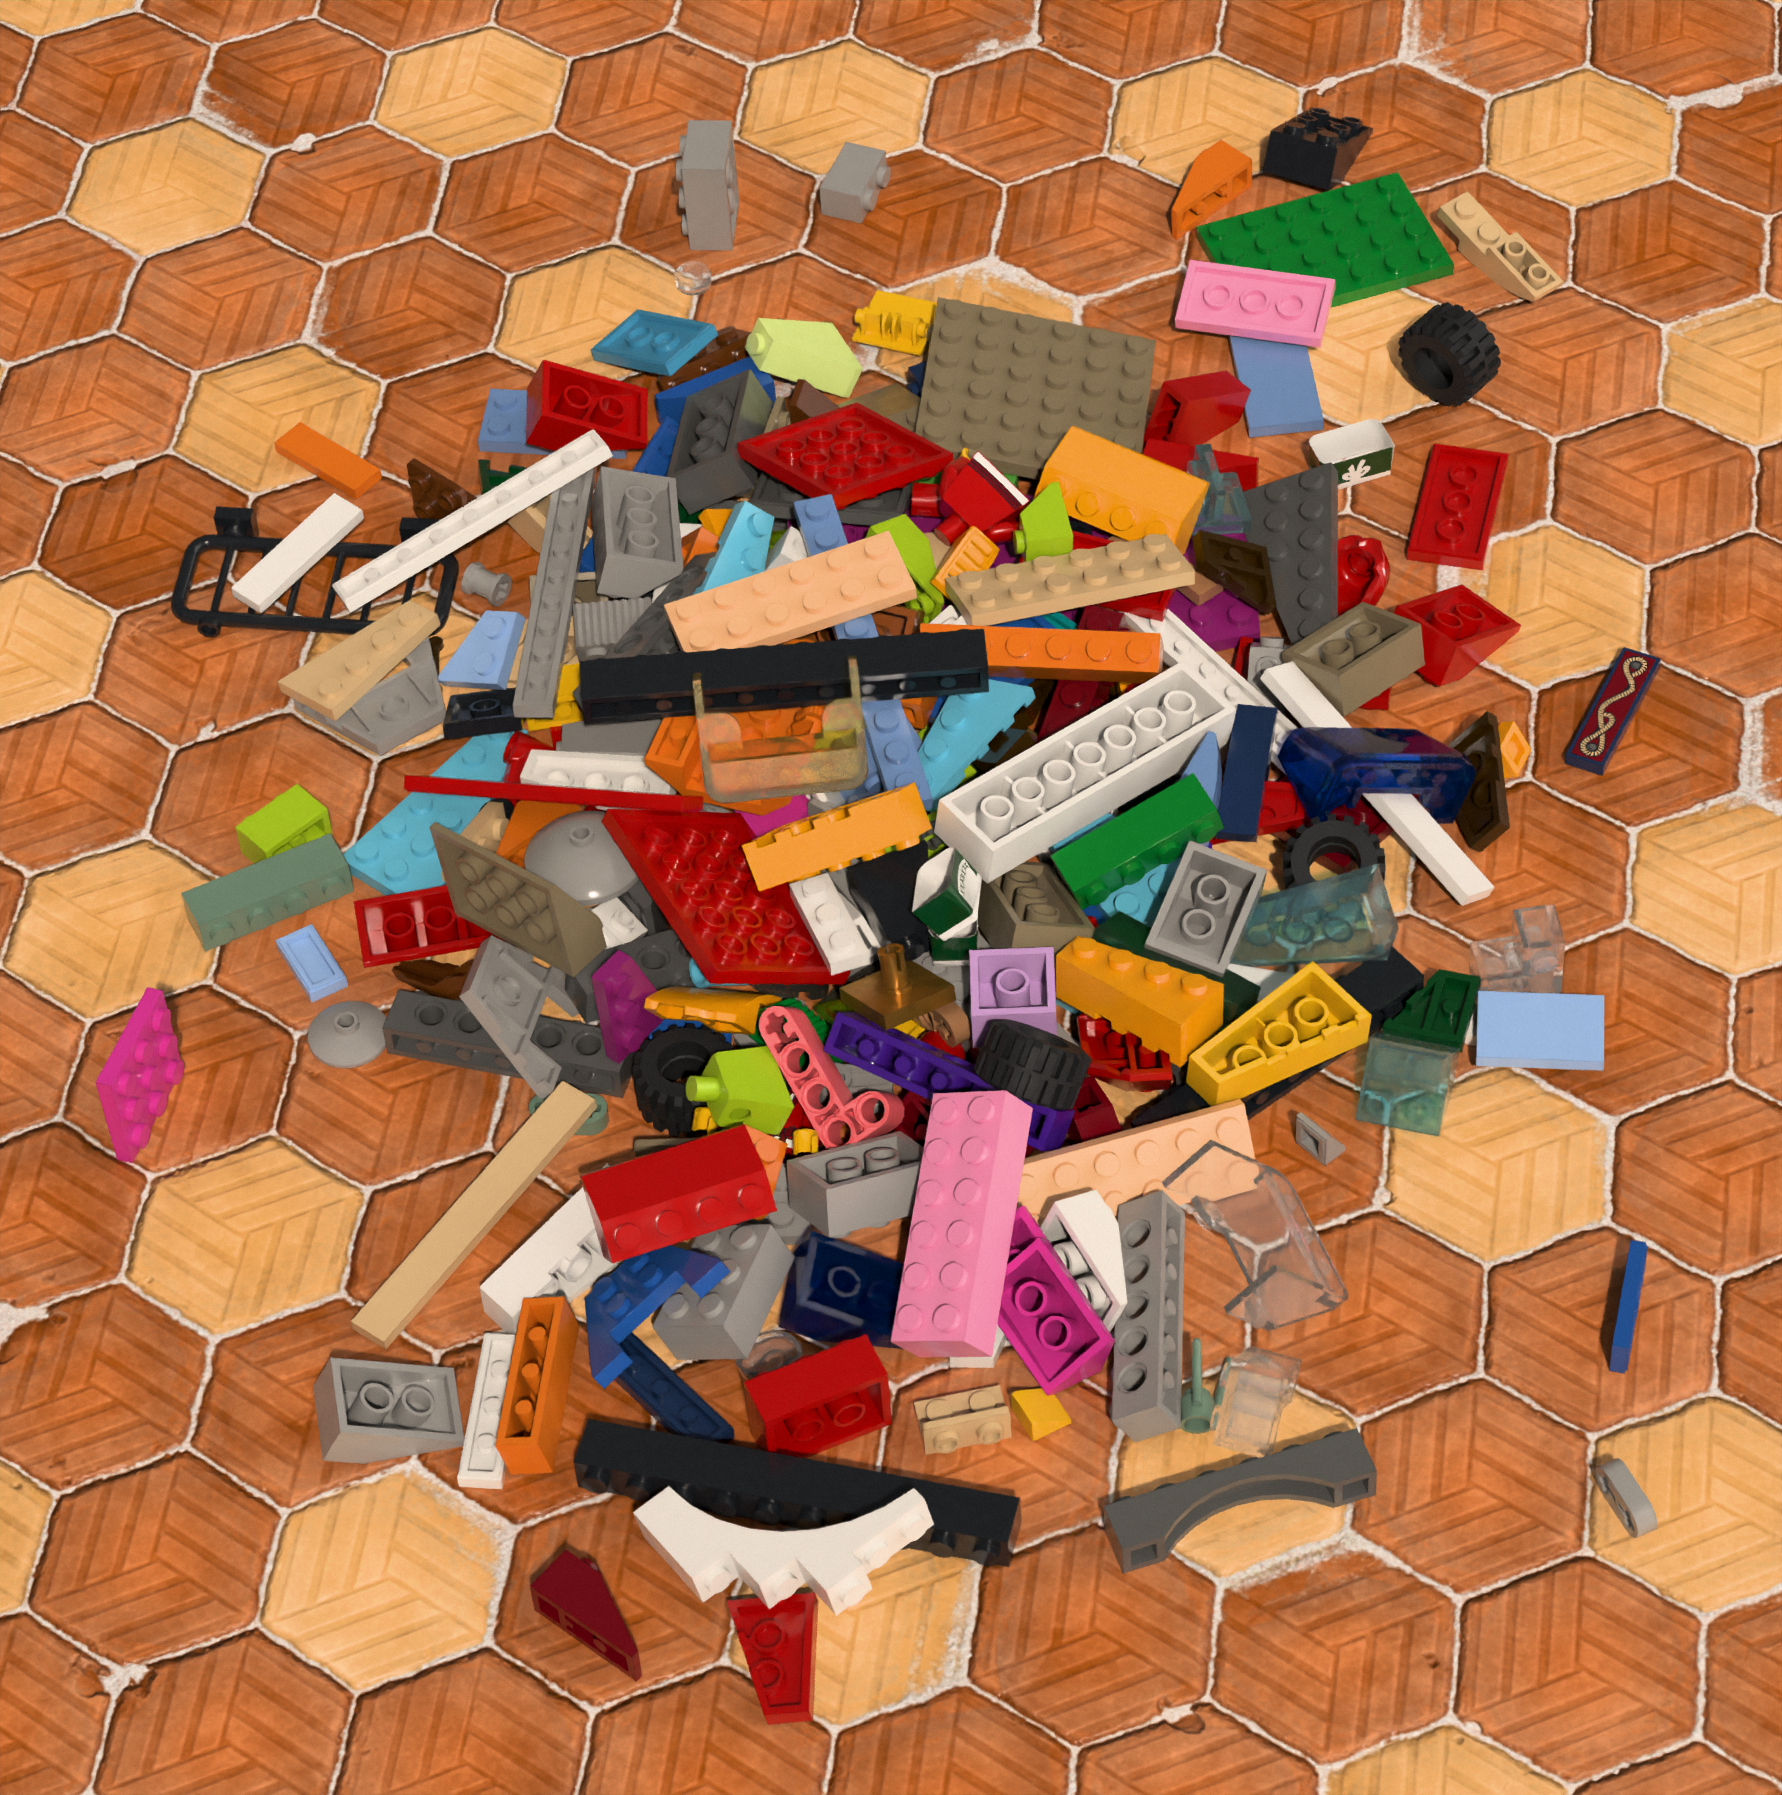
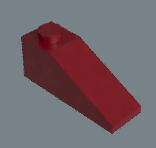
M565 1549L530 1585L534 1610L630 1678L637 1681L642 1676L639 1653L605 1585L600 1570L588 1558L581 1557L579 1559Z

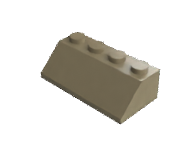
M1024 862L988 884L983 879L981 881L978 926L993 949L1054 947V966H1056V955L1076 936L1094 937V926L1049 863Z

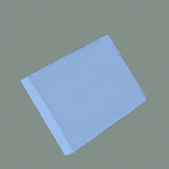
M1478 991L1476 1066L1603 1071L1604 995Z

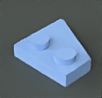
M486 610L438 675L439 682L445 687L506 690L526 618L518 612Z

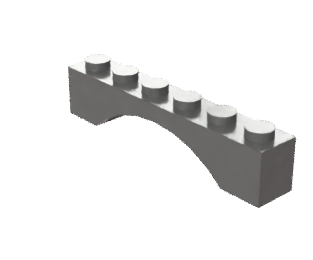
M1357 1428L1345 1432L1336 1431L1327 1434L1322 1439L1303 1445L1293 1444L1285 1447L1280 1452L1264 1457L1247 1458L1238 1465L1222 1470L1205 1471L1196 1478L1176 1484L1166 1483L1144 1494L1118 1498L1113 1503L1104 1506V1531L1122 1573H1127L1165 1561L1175 1546L1193 1528L1213 1515L1238 1505L1261 1500L1291 1499L1314 1502L1336 1508L1375 1496L1377 1469Z

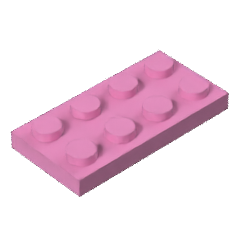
M1190 260L1175 316V328L1321 348L1335 292V279Z

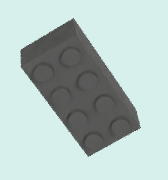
M751 369L686 397L667 477L676 478L677 498L689 515L702 509H712L720 501L732 496H743L755 486L758 469L740 458L737 443L764 433L773 402Z

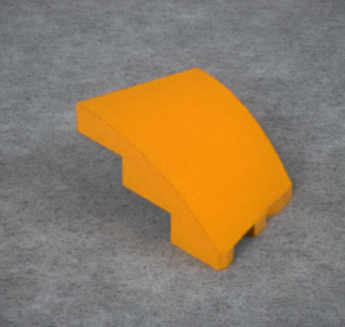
M674 986L664 988L648 996L645 1000L644 1009L661 1019L699 1021L717 1033L754 1035L759 1009L779 1002L782 998L768 994Z

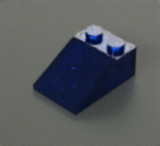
M811 1231L792 1253L795 1258L788 1271L778 1327L817 1341L839 1343L846 1339H855L867 1334L872 1346L903 1349L892 1343L891 1337L904 1264Z

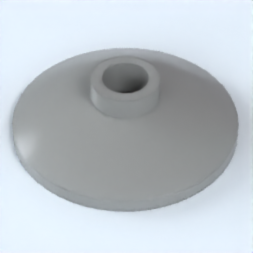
M347 1001L334 1004L320 1012L312 1021L308 1030L309 1048L320 1062L328 1066L342 1069L363 1066L376 1059L386 1048L382 1029L386 1016L377 1007L365 1002Z

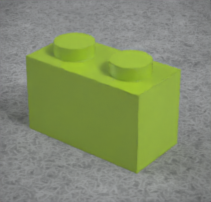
M299 784L279 794L272 802L253 815L246 817L235 827L241 853L254 864L331 833L333 835L328 809Z

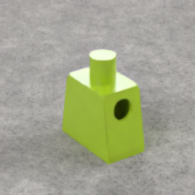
M768 1046L716 1052L711 1056L702 1075L690 1076L686 1082L687 1099L695 1102H707L714 1123L720 1127L731 1128L743 1123L765 1134L779 1135L794 1108L780 1068Z

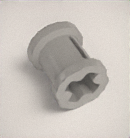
M480 562L471 563L466 568L461 582L463 593L482 596L488 599L490 605L499 607L506 601L512 587L510 575L491 572L485 569V566Z

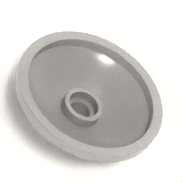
M602 811L574 812L555 819L535 834L525 852V870L556 885L582 906L601 904L615 899L627 892L640 879L601 822L606 813Z

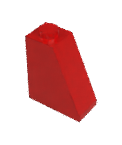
M1227 370L1164 381L1144 434L1143 447L1145 448L1148 438L1199 447L1240 421L1251 390Z

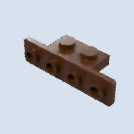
M734 326L718 330V336L673 375H661L657 378L661 392L749 357L750 355L745 346L751 332L736 329Z

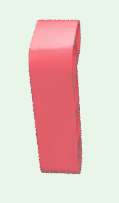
M772 1006L761 1014L759 1019L761 1036L813 1128L818 1132L821 1142L827 1149L886 1135L902 1122L904 1105L902 1100L893 1093L868 1091L855 1099L853 1098L830 1055L823 1051L824 1045L802 1010L793 1007ZM806 1051L810 1058V1064L803 1072L799 1065V1059L801 1054ZM824 1087L830 1093V1101L825 1108L820 1102V1093ZM880 1100L884 1105L885 1113L878 1122L874 1116V1107ZM845 1123L849 1125L851 1130V1136L846 1144L843 1143L840 1137V1130Z

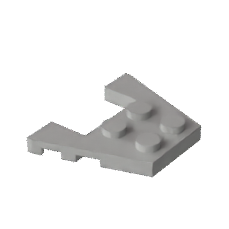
M429 636L403 659L408 666L407 668L377 683L337 721L293 699L295 707L298 711L379 756L444 722L446 708Z
M491 935L480 944L459 997L540 1099H543L553 1092L562 1068L530 1041L545 999L549 997L571 1017H575L579 1012L565 991L566 978L563 971L553 966L546 969L532 962L533 955Z

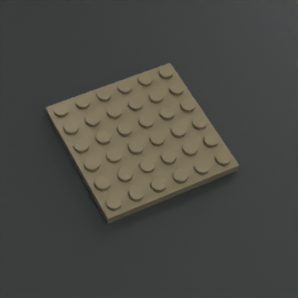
M938 297L915 433L952 452L953 460L958 458L963 448L966 447L970 449L968 454L970 459L979 451L1001 473L1040 480L1045 464L1071 426L1079 427L1142 454L1156 340Z

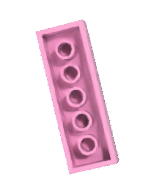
M1006 1090L933 1093L891 1337L892 1343L917 1357H992L1033 1110L1032 1107Z

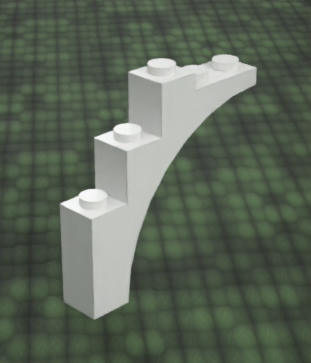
M669 1486L633 1512L644 1538L703 1603L714 1594L725 1590L737 1577H740L769 1609L779 1601L791 1597L800 1586L806 1583L836 1616L846 1608L860 1602L864 1595L873 1589L867 1576L869 1572L883 1566L892 1555L908 1543L919 1539L927 1529L934 1525L925 1499L914 1488L888 1505L859 1518L810 1530L780 1532L750 1529L718 1520L690 1505Z

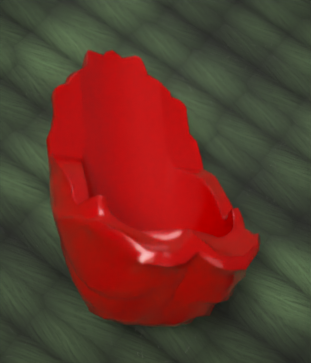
M1348 535L1339 539L1338 617L1361 602L1376 606L1389 582L1391 571L1380 540L1369 537L1362 538L1359 535Z

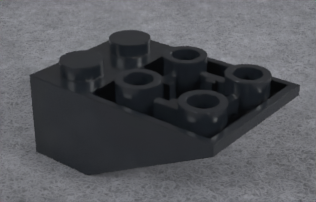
M1315 107L1309 108V110L1298 114L1270 131L1263 172L1330 190L1343 181L1370 138L1373 128L1362 125L1363 121L1358 118L1342 117V119L1329 116L1330 112L1328 110Z

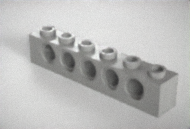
M1163 1190L1118 1205V1224L1127 1305L1116 1321L1115 1330L1112 1332L1115 1342L1113 1344L1114 1366L1111 1368L1113 1398L1110 1405V1416L1114 1425L1126 1433L1134 1442L1181 1428L1185 1212Z

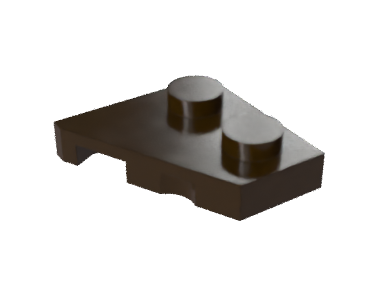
M1199 530L1192 539L1197 570L1263 614L1269 615L1276 607L1267 547Z

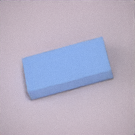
M312 924L275 940L277 950L311 1003L348 987L345 974Z

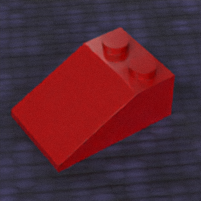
M542 360L527 387V444L557 451L594 429L610 450L645 449L647 445L648 421L647 388Z
M1462 584L1398 605L1394 611V614L1421 624L1425 665L1416 671L1422 674V678L1425 681L1439 687L1462 679L1519 632L1521 624Z

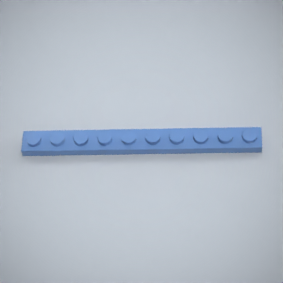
M832 494L793 502L794 514L808 557L848 544ZM872 614L832 626L836 640L879 636ZM900 699L856 702L884 790L888 791L915 782L925 810L933 808V797Z

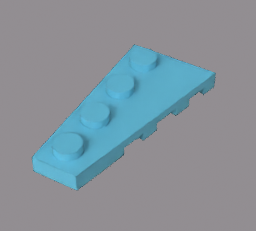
M747 501L735 504L718 540L720 547L716 556L710 558L705 568L707 575L702 585L696 588L693 595L764 572L774 516Z
M989 679V692L949 695L918 751L933 797V808L926 809V811L934 812L938 808L939 800L950 794L966 777L964 770L971 762L976 759L980 760L989 750L988 743L999 731L1005 732L1015 722L1013 715L1021 706L1028 707L1036 698L1032 687Z

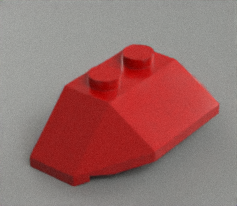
M1083 1012L1077 1017L1080 1048L1092 1059L1087 1075L1126 1092H1152L1154 1090L1169 1089L1172 1081V1068L1168 1053L1161 1049L1155 1053L1142 1046V1039L1133 1033L1128 1032L1122 1035L1111 1029V1021L1104 1017L1094 1019Z

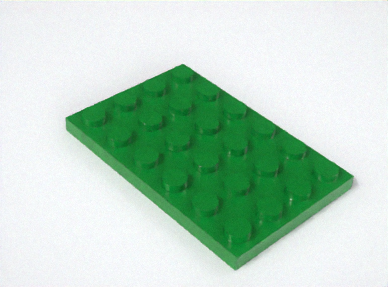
M1398 172L1196 226V238L1210 263L1335 279V292L1331 308L1453 275L1454 273L1452 259Z

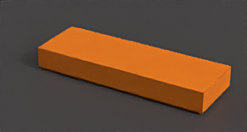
M301 422L274 442L277 453L356 500L382 479L381 469Z

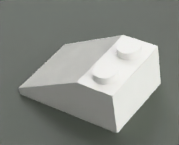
M1093 1190L1054 1202L1040 1228L1110 1332L1127 1305L1119 1224L1114 1217L1113 1211L1106 1205L1099 1192Z

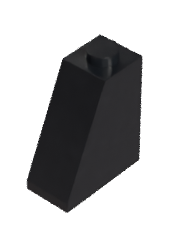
M925 839L912 847L900 851L895 850L850 868V892L879 944L885 949L886 945L892 943L903 945L905 961L915 960L923 953L929 951V927L912 913L917 873L922 865L928 861V844Z

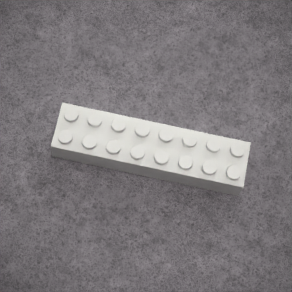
M1182 661L941 798L938 804L934 833L946 845L955 847L988 884L1186 768L1208 731L1216 733L1219 748L1229 743L1236 709Z

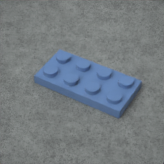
M490 389L478 438L479 451L550 455L555 452L526 443L527 390ZM610 450L613 455L611 458L626 459L628 450Z

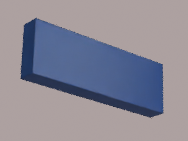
M1634 1240L1630 1242L1612 1343L1609 1370L1612 1372L1625 1374V1371H1628L1648 1249L1646 1242Z

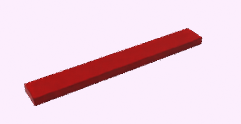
M427 775L404 776V789L410 792L669 812L703 811V796Z

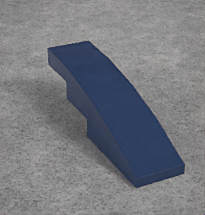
M1244 704L1237 705L1218 811L1224 829L1217 832L1216 839L1257 843L1266 782L1269 779L1278 708Z

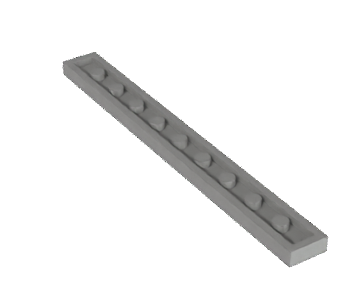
M598 465L551 493L513 701L514 717L554 718Z

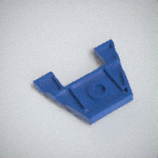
M671 1245L624 1260L612 1274L600 1279L594 1285L592 1292L585 1298L591 1376L605 1389L633 1363L620 1345L633 1330L685 1282L702 1299L731 1271L716 1257Z

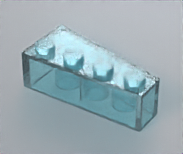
M1375 864L1260 897L1249 925L1230 963L1248 967L1309 964L1312 961L1320 964L1361 962L1369 959L1376 961L1387 960L1399 928L1379 865Z

